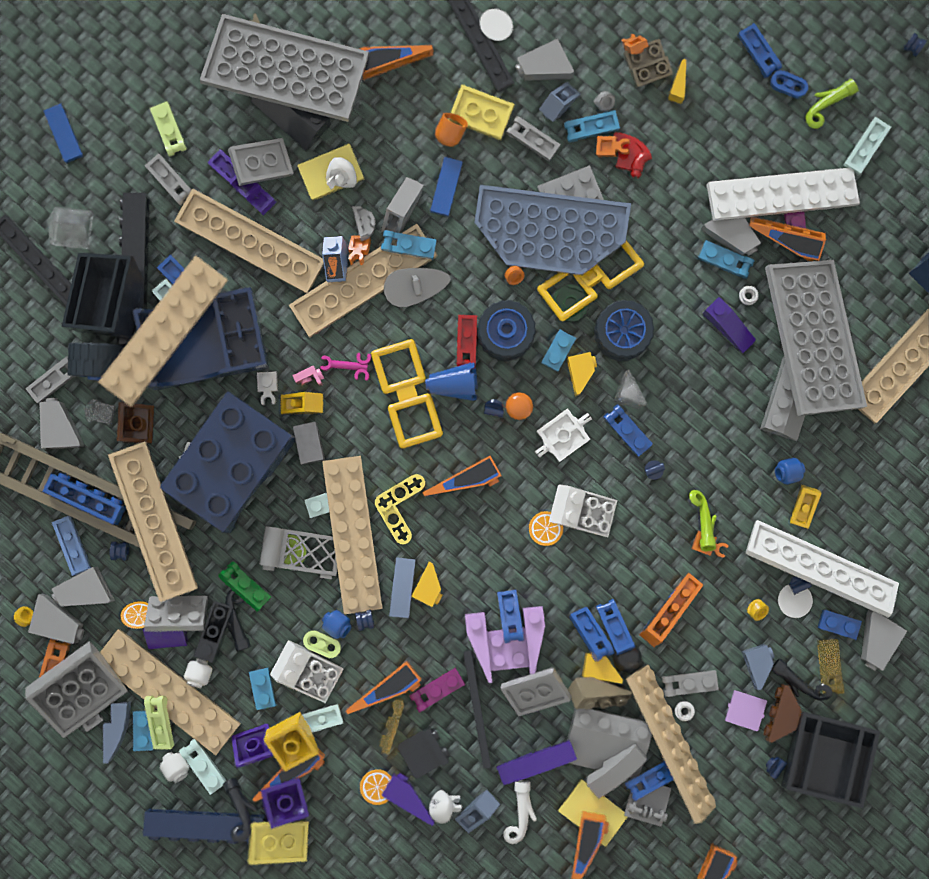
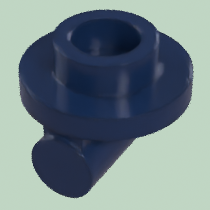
M496 399L487 401L483 414L503 417L504 405Z
M655 460L648 462L644 468L645 475L652 480L659 479L665 470L664 464Z
M797 576L792 577L789 583V587L794 595L812 587L810 582Z
M772 757L766 764V772L777 780L788 763L780 757Z

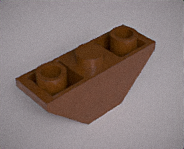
M782 683L775 691V698L777 699L775 705H772L770 708V722L764 728L763 735L768 742H774L797 730L802 713L790 687Z

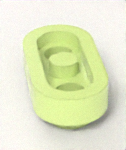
M313 630L304 636L303 643L305 647L325 657L334 658L341 651V644L337 639ZM311 637L317 638L316 644L311 643ZM329 644H333L335 646L334 651H330L328 649Z

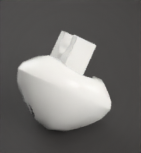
M335 157L330 162L326 173V181L329 188L333 189L334 186L351 188L356 185V171L348 160L342 157Z
M439 790L433 796L429 805L431 818L440 824L449 822L452 812H460L462 808L461 805L454 804L459 802L460 796H449L446 792Z

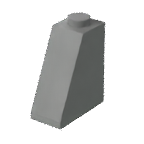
M558 39L518 57L515 65L518 75H522L524 81L571 79L574 76V70Z
M406 177L386 209L381 231L389 230L402 233L421 197L424 185Z
M745 218L713 221L712 219L701 228L703 232L742 256L754 254L758 251L757 247L761 244Z
M47 398L46 402H40L41 448H84V442L65 404L58 401V398Z
M92 567L52 588L53 600L60 606L101 604L115 601L98 567Z
M38 594L28 633L72 644L82 640L84 635L83 623L62 606L56 604L50 596Z
M868 609L866 614L861 659L866 662L865 666L871 670L876 671L878 669L883 671L907 631Z

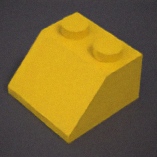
M300 712L266 730L264 742L284 771L319 754L311 728Z

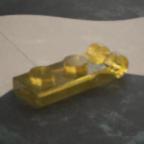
M838 639L817 640L821 684L828 685L832 692L843 694L844 685L842 683ZM829 679H834L835 684L829 685Z
M396 698L392 704L394 714L393 717H388L385 726L389 728L387 736H382L379 745L383 747L382 753L388 755L405 705L404 700L401 698Z

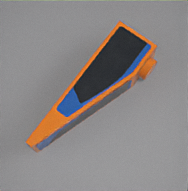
M432 45L360 48V50L369 52V58L362 78L365 80L432 56L433 47Z
M750 217L749 226L807 261L820 260L826 241L825 233Z
M488 456L424 491L423 494L424 496H432L481 487L487 484L491 487L500 482L498 478L501 477V474L492 457Z
M687 573L639 635L653 647L662 643L703 587V584L690 573Z
M406 661L346 710V713L350 714L404 694L408 690L413 692L421 685L419 682L422 678L411 664Z
M318 748V755L287 771L281 768L262 789L301 778L313 769L317 771L324 763L322 759L325 757V754ZM261 790L252 799L254 802L262 799Z
M582 811L571 879L583 878L603 841V835L608 833L609 822H606V815Z
M711 844L697 879H726L737 866L736 855L715 844Z

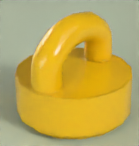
M756 599L749 604L747 612L755 621H759L766 617L769 607L762 600Z
M27 606L20 607L14 613L15 622L19 626L27 627L31 623L33 610Z

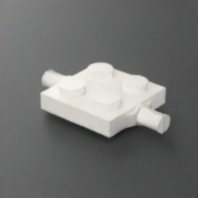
M567 408L536 432L542 438L544 444L535 451L540 458L549 451L560 462L589 441L590 438L585 433L583 425L592 420L591 417L587 418L589 414L586 413L583 417L577 419Z

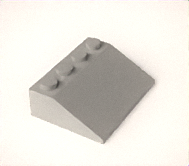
M89 641L27 686L26 700L65 738L125 694L127 689L103 655Z
M595 708L588 710L574 709L567 741L570 740L577 760L569 763L598 770L603 767L604 761L634 744L646 756L652 732L644 720ZM643 764L629 778L634 779V777L639 776Z

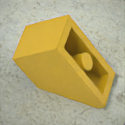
M591 352L567 358L575 396L580 395L594 373V368L597 367L595 356H591Z
M301 392L281 395V414L323 413V394Z
M429 562L412 597L432 607L434 603L438 605L443 594L440 593L441 587L432 562Z
M591 653L585 654L583 677H593L598 680L622 684L623 679L606 656H603L602 660L596 662Z

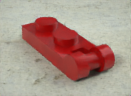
M458 315L457 366L475 363L474 368H476L477 315ZM463 354H470V359H463Z

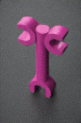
M358 353L356 358L359 363L331 360L328 356H322L321 359L327 360L328 365L320 366V369L323 371L331 368L357 370L354 376L355 379L358 380L359 374L364 373L365 381H368L369 373L367 370L368 363L371 361V355L368 354L367 359L362 361L360 359L361 353Z

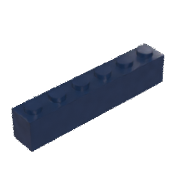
M148 809L144 812L143 836H149L150 840L168 837L170 841L188 838L190 842L207 839L209 843L227 840L229 844H238L239 842L232 840L230 833L235 826L243 825L238 813ZM250 814L251 823L265 822V815ZM240 830L237 832L236 835L239 836L243 834L244 831ZM248 837L247 840H245V841H247L246 844L249 845V837Z

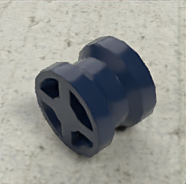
M914 33L903 49L905 51L909 50L916 57L927 40L918 38V35Z
M112 541L110 545V559L112 561L117 559L128 561L130 554L129 543Z
M371 609L365 613L356 612L359 631H363L368 627L370 629L375 628Z

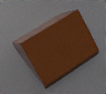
M119 402L117 441L122 443L147 442V444H152L154 406L143 404L130 406L127 403Z

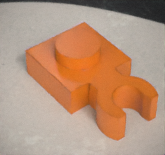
M632 34L630 39H622L625 51L633 55L639 54L644 51V48L649 47L647 39L642 36L636 37Z
M597 136L596 155L597 157H616V151H620V153L625 155L629 154V149H623L622 146L630 144V140L624 138L617 142L616 136Z
M351 235L348 248L350 265H353L356 259H359L360 265L364 264L363 255H368L370 237L360 241L359 236Z
M698 531L691 549L711 556L712 551L701 550V531ZM716 543V549L713 550L716 556L725 557L724 554L719 552V548L722 546L728 548L726 543Z

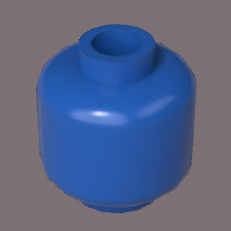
M797 458L781 460L775 468L777 480L786 485L801 481L805 473L804 464Z
M334 610L331 613L327 612L322 619L324 622L323 630L334 639L346 637L352 627L350 619L339 610Z

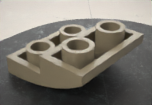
M660 39L649 42V47L644 48V51L639 54L633 55L627 51L623 52L637 87L673 74Z

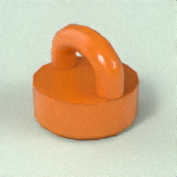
M510 266L505 272V279L510 285H517L524 279V272L519 266Z

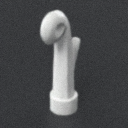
M528 780L515 782L519 828L510 826L505 829L503 834L505 841L510 844H516L524 838L527 831L528 815L533 821L537 820L531 806L529 794L530 781ZM515 832L517 833V835L515 837H510L509 833Z

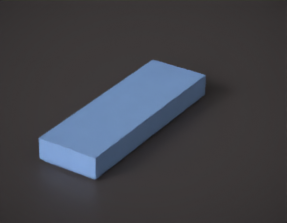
M66 516L52 522L71 575L75 576L90 569L91 565L73 518Z

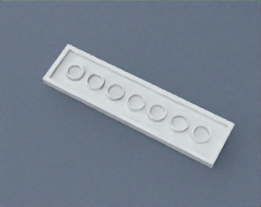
M851 168L707 183L713 221L850 207L860 204L854 171Z
M757 520L755 522L745 554L888 618L892 615L899 585L898 582Z

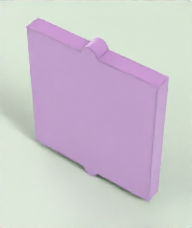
M734 690L731 702L728 704L729 709L725 721L758 731L761 720L765 717L763 713L767 700Z

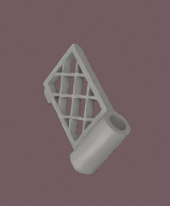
M265 526L259 565H263L264 570L274 571V568L277 567L318 573L320 578L332 579V576H336L337 573L336 554L333 559L331 555L335 553V550L329 554L324 544L329 540H333V536ZM288 534H294L300 540L292 548L287 543ZM313 537L319 545L310 551L304 542ZM318 538L326 540L321 543V541ZM303 544L308 553L299 559L293 550ZM319 547H322L327 556L318 562L312 553ZM292 552L297 561L292 565L283 564L284 557ZM311 555L316 564L311 568H306L301 561ZM327 558H330L333 562L332 571H325L320 565Z

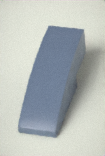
M396 558L389 616L409 618L415 559Z
M131 701L114 702L111 704V721L103 724V763H109L113 760L124 740L130 719Z

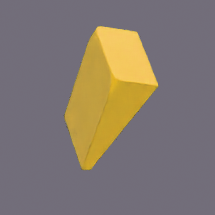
M685 59L682 60L668 96L669 100L682 104L685 97Z
M801 485L791 516V524L809 529L822 494L820 490Z

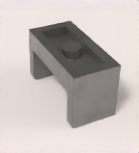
M312 422L293 426L301 465L325 461L318 424Z

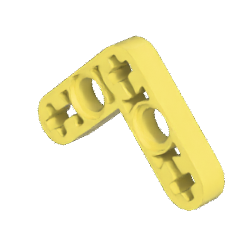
M418 474L410 476L375 499L377 510L395 540L400 544L409 543L412 533L396 505L424 489L425 480ZM414 478L417 480L421 479V487L417 488L414 486L411 488L413 492L409 494L408 488L404 484L408 482V485L414 483ZM399 487L404 488L406 491V495L403 498L395 496V490ZM390 492L397 501L394 504L392 500L387 502L386 508L379 506L380 498L388 499L390 496L387 494ZM390 514L398 515L399 521L397 524L391 525L388 522ZM401 523L404 524V527H401L402 531L409 534L406 536V541L398 539V536H400L398 530L393 531V528L398 527Z

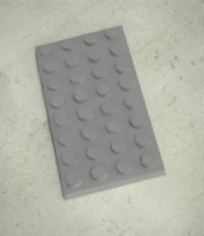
M222 14L200 77V83L349 122L369 58V52Z
M834 260L766 266V275L797 415L804 416L867 407Z

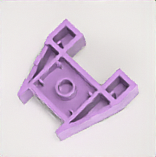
M543 606L522 608L524 641L518 642V640H514L506 644L504 643L503 629L486 631L484 612L465 614L467 635L489 683H492L491 671L529 667L530 675L535 673L545 628ZM516 628L509 629V633L517 632Z

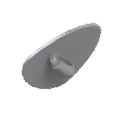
M432 268L399 269L392 272L386 278L384 294L392 305L408 307L439 293L450 282V276L443 271Z

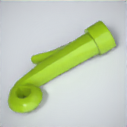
M849 79L836 89L816 93L815 97L824 98L819 100L808 111L806 115L807 124L814 129L820 128L824 124V117L819 111L847 96L857 93L859 90L855 81ZM812 118H818L819 122H814Z
M692 490L689 494V499L693 505L700 508V548L702 551H713L716 549V539L713 533L717 516H710L705 496L698 490Z

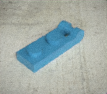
M616 110L564 123L565 130L568 131V142H575L579 139L619 131L620 129ZM580 126L581 132H575V127Z
M384 230L383 237L385 238L384 243L381 244V250L434 259L436 239ZM392 239L398 240L397 246L391 245Z
M707 240L704 242L698 256L699 260L745 279L748 278L749 268L753 266L755 261L750 257L742 256ZM738 262L743 264L741 269L736 267Z

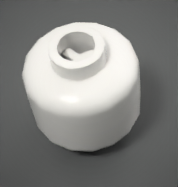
M197 658L196 661L188 663L184 679L188 685L202 688V686H206L209 682L212 667L208 665V661Z
M170 752L162 758L163 761L160 764V769L168 781L177 783L188 775L189 765L180 753L173 754V752Z

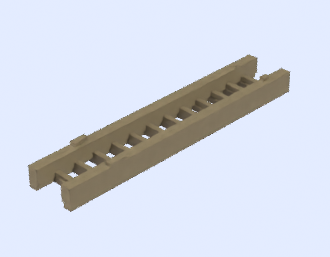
M0 432V454L4 446L15 450L4 474L0 472L1 485L140 548L137 536L133 533L134 528L131 519H129L124 529L43 492L50 474H54L56 469L66 473L70 477L69 481H72L73 477L84 481V484L88 485L87 489H89L90 485L101 489L105 493L104 497L106 498L109 493L117 496L119 500L123 501L122 505L124 506L125 502L119 485ZM21 454H24L32 459L22 480L19 481L12 478L11 475ZM40 461L49 465V468L39 489L29 486L28 483ZM171 510L176 527L180 525L189 530L194 528L196 520Z

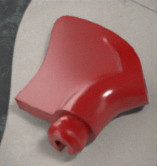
M619 132L614 133V136L617 137V142L624 138L630 140V144L622 146L623 149H629V154L625 155L618 151L616 168L631 171V177L634 178L636 176L640 178L644 164L652 159L650 151L646 145L635 137Z

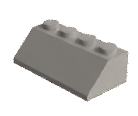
M784 356L760 429L797 441L805 415H797Z

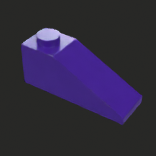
M720 297L702 313L742 354L756 341L736 313Z
M400 772L398 775L393 773L382 792V797L433 826L434 820L431 818L429 810L413 785L408 781L409 778Z

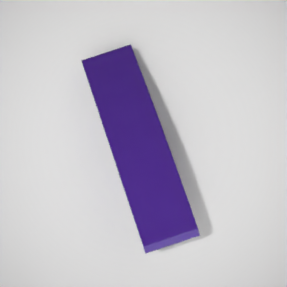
M221 149L207 162L263 216L276 203L257 182L239 186L231 158Z
M570 740L553 747L549 746L537 752L528 753L496 767L503 785L562 766L577 760Z

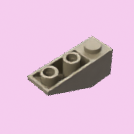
M593 677L575 678L567 689L571 694L575 709L585 710L596 707H621L627 704L629 698L633 695L629 690Z

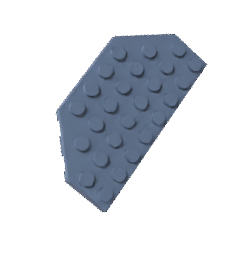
M480 185L475 224L507 266L584 275L626 243L631 203Z

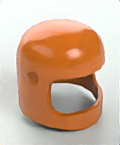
M443 113L436 127L435 137L441 144L454 147L461 141L468 123L466 119L458 114ZM447 118H451L459 122L463 126L457 125L448 120Z
M514 393L506 401V412L515 420L526 419L533 411V402L525 393Z

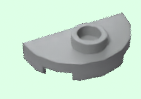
M354 206L352 209L360 241H364L375 230V218L372 212L362 209L360 206Z

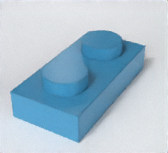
M559 329L541 363L558 372L576 338Z
M269 667L250 671L249 676L256 710L276 706Z
M133 711V751L154 750L146 711Z

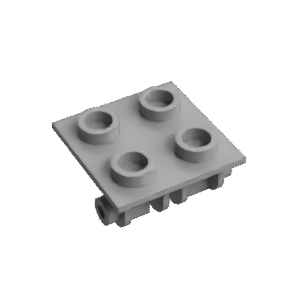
M641 782L636 784L639 791L644 789ZM661 786L636 801L632 799L631 796L633 794L630 791L624 816L662 827L663 821L665 822L667 819L665 811L671 788Z

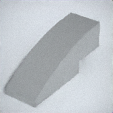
M634 744L604 761L602 768L588 775L587 786L599 799L629 778L647 760V757Z

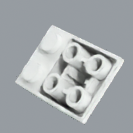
M558 485L549 522L608 537L617 500L571 486Z
M288 640L270 675L277 682L326 703L343 668Z

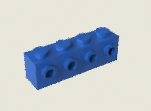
M59 473V475L50 474L43 492L111 524H119L126 510V507L122 505L123 501L114 497L110 500L104 497V492L97 489L91 491L87 489V484L80 481L76 483L69 481L70 477L63 473Z

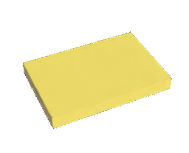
M461 85L451 113L458 114L466 119L468 123L467 128L501 140L514 104ZM448 118L451 122L461 125L459 122Z
M350 144L297 165L312 201L343 188L334 186L333 189H330L327 185V169L335 157H342L353 165L356 171L357 182L364 180Z
M582 779L558 810L579 827L582 811L606 815V822H609L608 833L603 835V841L601 842L605 847L627 819V816H624L625 811L605 796L598 799Z
M293 821L273 829L270 828L269 822L252 823V830L249 836L248 864L306 862L309 822Z

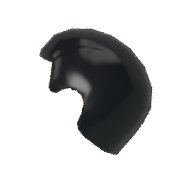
M636 645L635 648L619 655L616 654L613 648V663L619 671L630 673L638 669L641 664L642 655Z

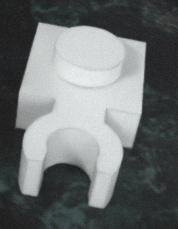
M277 372L257 373L258 392H263L264 394L261 397V404L265 405L266 398H271L272 405H275L276 398L272 395V392L278 391Z

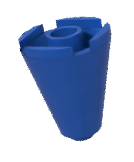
M467 363L429 374V378L425 380L426 390H430V394L471 401L477 400L478 394L475 395V389H478L477 371L474 368L475 363Z

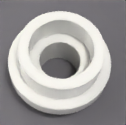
M746 286L741 289L739 299L743 304L752 305L758 300V291L754 287ZM750 293L751 299H747L745 294Z
M683 701L677 704L675 715L678 719L689 721L693 718L695 710L691 703ZM682 708L688 709L687 714L683 715L681 713Z

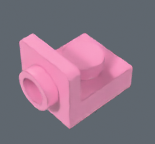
M314 366L292 375L297 384H307L312 381V377H315L318 385H323L321 381L324 379L320 369L316 370Z

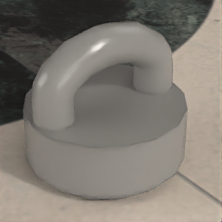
M608 91L601 92L594 100V104L602 111H609L615 103L614 95Z

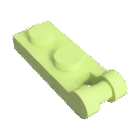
M168 101L150 108L169 157L175 155V152L180 150L182 152L186 151L185 142ZM177 140V144L171 145L170 142Z
M146 696L144 700L153 749H171L174 746L166 696H158V698Z

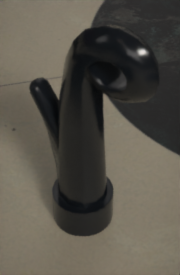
M231 589L227 593L225 605L233 607L227 628L235 642L236 652L250 648L251 644L249 638L244 633L234 604L243 603L244 600L241 597L235 600L233 597L236 593Z
M781 658L777 659L773 664L771 671L777 676L780 675L786 681L796 697H799L798 690L819 701H825L832 697L833 692L828 685L819 684L814 690L792 671Z
M232 778L223 783L225 793L229 795L243 825L235 826L230 833L232 840L240 843L247 840L252 830L248 809L256 812L257 808L243 795L237 778ZM238 831H244L243 834L236 835Z

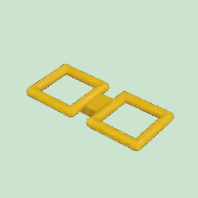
M627 240L621 247L635 264L611 280L598 264L584 275L572 274L588 296L565 312L560 309L547 292V289L569 274L557 273L537 287L539 294L560 321H565L596 300L598 295L592 287L599 282H602L607 289H612L644 267L643 260Z
M409 339L373 350L371 356L382 392L388 394L396 391L399 402L388 406V412L399 447L403 449L441 437L443 431L431 394L427 393L417 396L414 386L424 383L426 380L415 341ZM409 348L418 377L388 385L380 356ZM426 402L434 431L405 440L396 411Z

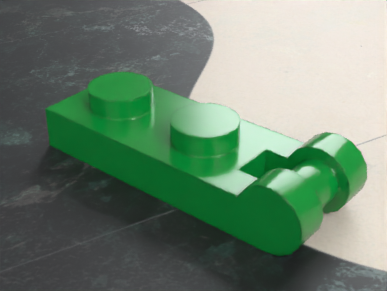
M233 561L227 565L226 570H222L218 574L220 580L256 612L271 598L266 591L239 568L238 564ZM232 574L237 577L235 580L231 578Z

